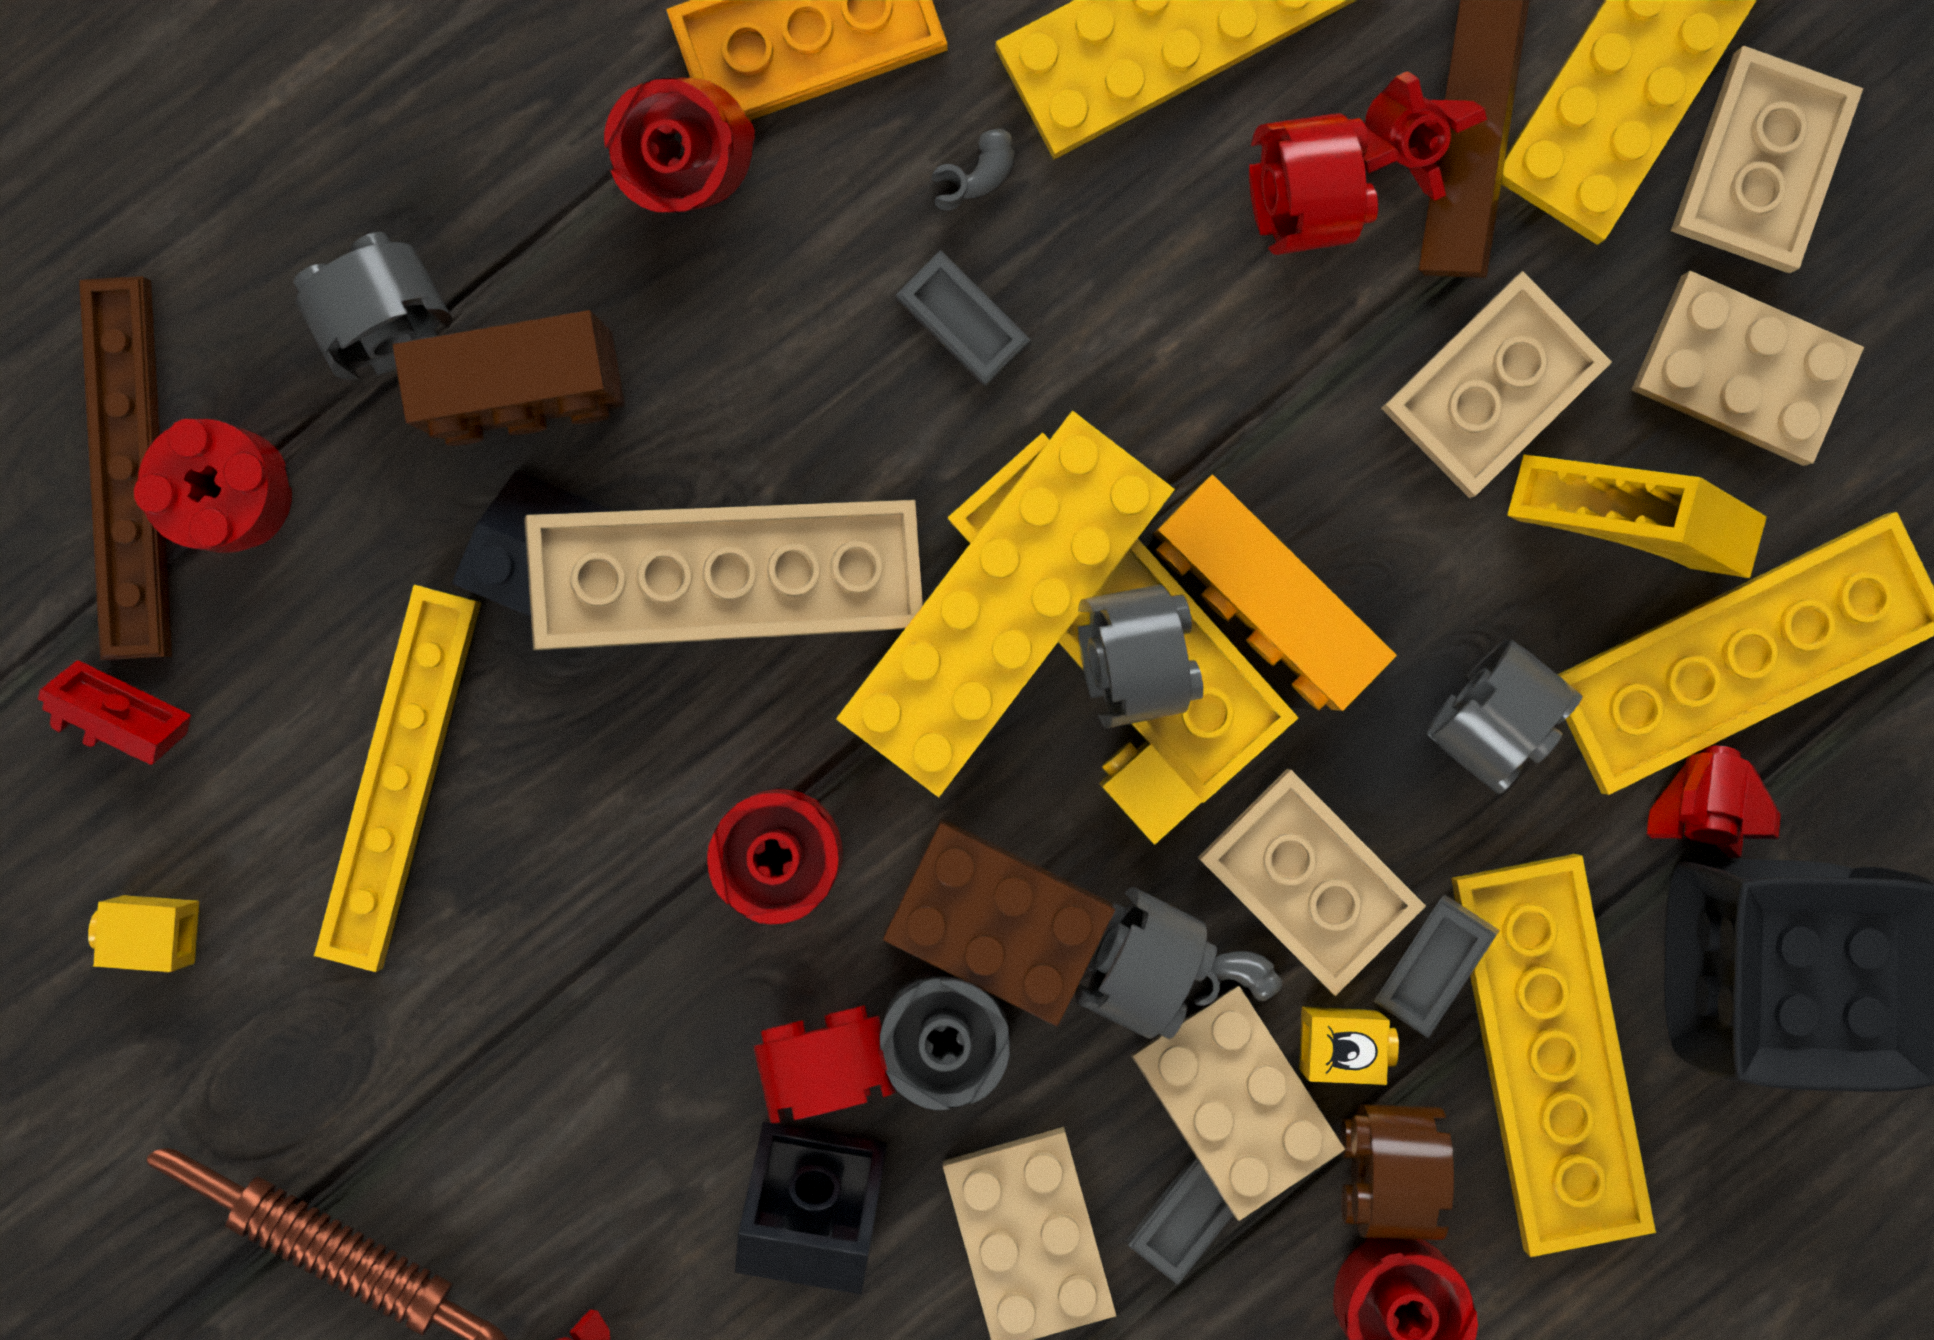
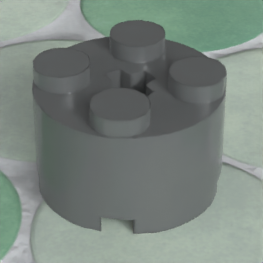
M374 232L362 236L352 244L350 253L335 259L329 264L322 263L309 266L299 272L293 281L298 290L296 297L297 307L331 371L336 377L341 379H360L355 368L370 365L373 366L377 375L397 369L392 344L436 337L438 335L435 329L440 323L448 329L452 323V317L416 250L406 243L391 242L384 232Z
M1158 584L1081 599L1078 612H1090V625L1078 627L1081 660L1091 699L1103 696L1109 712L1097 714L1105 728L1187 712L1190 701L1203 698L1201 671L1195 660L1189 661L1184 635L1190 634L1192 629L1191 614L1184 595L1170 596L1165 587Z
M1508 639L1502 641L1466 676L1470 681L1457 697L1452 694L1450 695L1427 730V735L1436 742L1437 746L1496 794L1503 793L1515 781L1522 771V763L1527 757L1535 763H1539L1554 749L1562 737V733L1554 727L1555 724L1562 723L1575 710L1583 697L1570 684L1512 639L1511 641Z
M1131 887L1124 892L1131 900L1130 904L1126 908L1116 903L1113 905L1115 912L1087 967L1088 970L1093 971L1089 986L1087 988L1081 984L1078 985L1075 992L1076 1002L1146 1038H1153L1159 1034L1167 1039H1171L1179 1031L1186 1015L1187 1005L1183 1002L1194 980L1200 982L1210 972L1216 958L1217 947L1206 941L1207 927L1203 921L1135 887Z
M939 968L929 969L907 981L891 999L884 1015L880 1033V1047L888 1069L886 1073L892 1085L909 1101L932 1110H950V1108L960 1107L969 1103L972 1104L985 1098L1001 1080L1010 1056V1034L1007 1014L1000 999L972 983L966 982ZM947 1026L955 1028L956 1041L959 1045L947 1043L942 1050L936 1049L934 1047L935 1035L932 1030L935 1029L943 1032Z

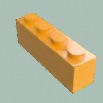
M1213 474L1153 533L1161 542L1155 550L1161 559L1182 577L1188 571L1196 576L1207 587L1201 594L1205 602L1226 621H1229L1235 615L1253 633L1246 639L1249 645L1272 666L1281 660L1298 677L1292 683L1294 689L1315 709L1320 710L1326 704L1331 710L1343 711L1397 656Z

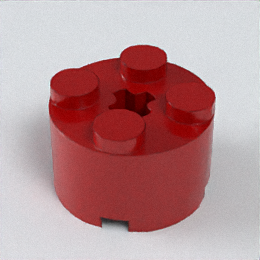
M659 78L627 90L613 106L604 131L605 148H609L613 167L610 171L620 190L629 199L643 208L654 212L669 213L710 207L722 202L733 194L748 172L755 140V130L751 121L746 117L741 106L732 95L717 84L700 78ZM676 133H680L683 137L681 144L685 151L681 157L678 156L681 145L674 139Z
M1341 113L1265 123L1256 128L1251 146L1262 145L1261 163L1249 164L1250 195L1260 235L1273 234L1276 243L1268 247L1272 254L1281 255L1351 244L1359 238L1364 224L1376 221L1378 197L1374 186L1371 183H1366L1363 157H1365L1368 149V134L1361 118L1347 119Z
M182 419L160 434L147 449L140 464L138 481L134 487V499L137 505L144 511L153 527L170 541L194 549L217 553H233L257 547L270 540L280 530L291 508L292 487L288 483L285 470L287 466L281 453L265 438L256 433L217 420ZM213 482L221 487L220 494L216 498L214 497L215 492L212 490Z
M787 789L759 792L732 807L717 825L707 852L708 872L717 894L737 912L746 916V918L762 924H784L809 914L830 892L839 875L843 859L840 832L829 812L818 800L803 793ZM771 839L778 840L780 848H789L791 850L792 857L783 864V871H776L773 861L763 862L761 853L771 846Z
M863 1005L825 1015L827 1026L825 1028L806 1032L804 1022L800 1020L760 1031L763 1043L754 1045L753 1048L770 1123H780L786 1117L784 1108L791 1107L793 1118L796 1120L866 1103V1096L871 1095L870 1087L877 1085L881 1086L883 1097L896 1093V1088L892 1085L886 1073L888 1069L880 1047L882 1026L879 1015L867 1017L866 1008Z
M1367 1238L1362 1245L1357 1247L1347 1257L1341 1266L1334 1286L1333 1307L1338 1322L1348 1340H1476L1478 1319L1471 1292L1463 1277L1448 1259L1427 1241L1422 1239ZM1411 1301L1414 1302V1306L1410 1311L1405 1308L1397 1310L1400 1305H1408Z

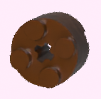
M1361 1104L1352 1119L1342 1120L1340 1142L1345 1148L1341 1152L1342 1157L1352 1158V1184H1344L1342 1187V1218L1344 1224H1357L1359 1234L1362 1237L1443 1240L1447 1236L1449 1226H1436L1439 1210H1452L1454 1198V1161L1450 1133L1437 1132L1435 1121L1446 1118L1441 1107Z

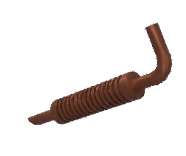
M171 1148L156 1150L147 1157L146 1162L152 1168L230 1210L231 1213L226 1221V1228L242 1237L249 1233L248 1240L253 1243L261 1239L259 1246L264 1249L272 1245L270 1252L275 1255H279L283 1251L282 1259L288 1262L294 1257L293 1265L299 1268L305 1263L304 1271L312 1274L316 1269L315 1277L320 1280L329 1276L327 1283L331 1286L340 1282L338 1290L344 1293L348 1288H351L349 1296L356 1299L361 1294L360 1302L366 1305L371 1300L374 1301L371 1308L379 1311L382 1306L385 1307L383 1314L387 1317H390L393 1312L396 1313L394 1320L398 1323H401L404 1318L408 1321L405 1326L423 1336L433 1322L464 1340H509L498 1327L488 1320L485 1321L446 1299L453 1283L437 1274L430 1279L431 1271L426 1268L419 1273L420 1265L415 1262L408 1267L409 1259L404 1256L397 1261V1252L390 1250L388 1254H385L387 1247L381 1243L374 1248L376 1241L370 1237L363 1242L364 1234L359 1231L352 1236L353 1228L348 1225L341 1230L342 1222L337 1219L330 1224V1215L324 1213L318 1217L320 1210L315 1207L307 1211L309 1204L303 1200L296 1205L297 1197L291 1194L286 1198L287 1192L281 1188L275 1192L276 1186L265 1179L257 1176L244 1188L176 1149Z

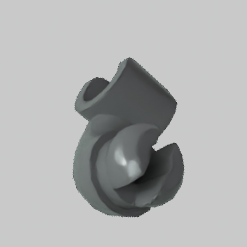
M994 129L982 133L979 140L981 155L978 157L976 168L968 175H965L961 168L953 164L938 166L933 172L931 180L934 182L950 180L957 185L959 191L952 195L936 197L935 205L941 210L949 211L956 209L962 204L964 199L983 196L997 188L1009 176L1014 166L1016 152L1012 150L1011 134L1004 129Z
M1245 951L1225 953L1215 958L1214 964L1207 975L1210 978V985L1205 992L1198 994L1194 998V1003L1202 1006L1212 1003L1220 991L1219 982L1225 979L1237 981L1244 987L1247 986L1258 1001H1265L1281 990L1283 983L1273 969L1274 964L1264 956Z

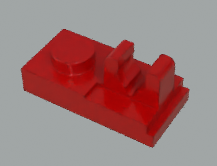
M79 660L39 690L38 700L43 702L42 710L51 714L50 726L53 730L60 733L67 726L73 724L85 730L83 737L84 745L93 747L97 742L102 741L150 765L159 760L187 734L191 714Z

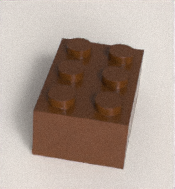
M591 310L392 344L406 423L429 433V438H445V444L448 446L466 445L483 441V431L508 427L510 435L540 432L547 429L546 420L566 416L571 417L572 424L599 422L610 418L609 409L625 406L613 333Z
M941 818L885 930L883 940L1058 1027L1115 912V908L1110 901Z

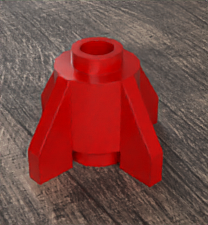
M1408 71L1396 76L1372 101L1366 112L1365 126L1368 134V149L1365 157H1363L1365 170L1371 173L1396 161L1408 167L1422 191L1434 201L1446 196L1440 167L1435 162L1446 153L1450 145V129L1459 133L1486 121L1485 108L1474 101L1428 100L1422 94L1418 77Z
M1713 745L1702 749L1699 754L1686 758L1685 765L1649 810L1647 835L1651 838H1682L1685 824L1684 834L1689 839L1700 843L1717 845V848L1729 858H1741L1743 837L1745 839H1779L1781 813L1755 767L1749 761L1741 758V753L1738 750L1726 746Z

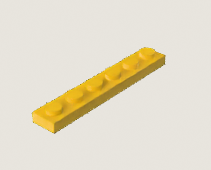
M413 586L314 956L373 972L383 969L481 606L479 601L423 586Z

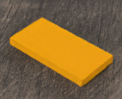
M690 0L666 9L690 78L704 79L725 89L738 102L749 120L948 51V44L932 0Z

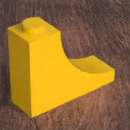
M1525 454L1523 455L1507 516L1520 522L1576 532L1640 549L1672 560L1690 569L1750 578L1767 518V516L1701 477Z

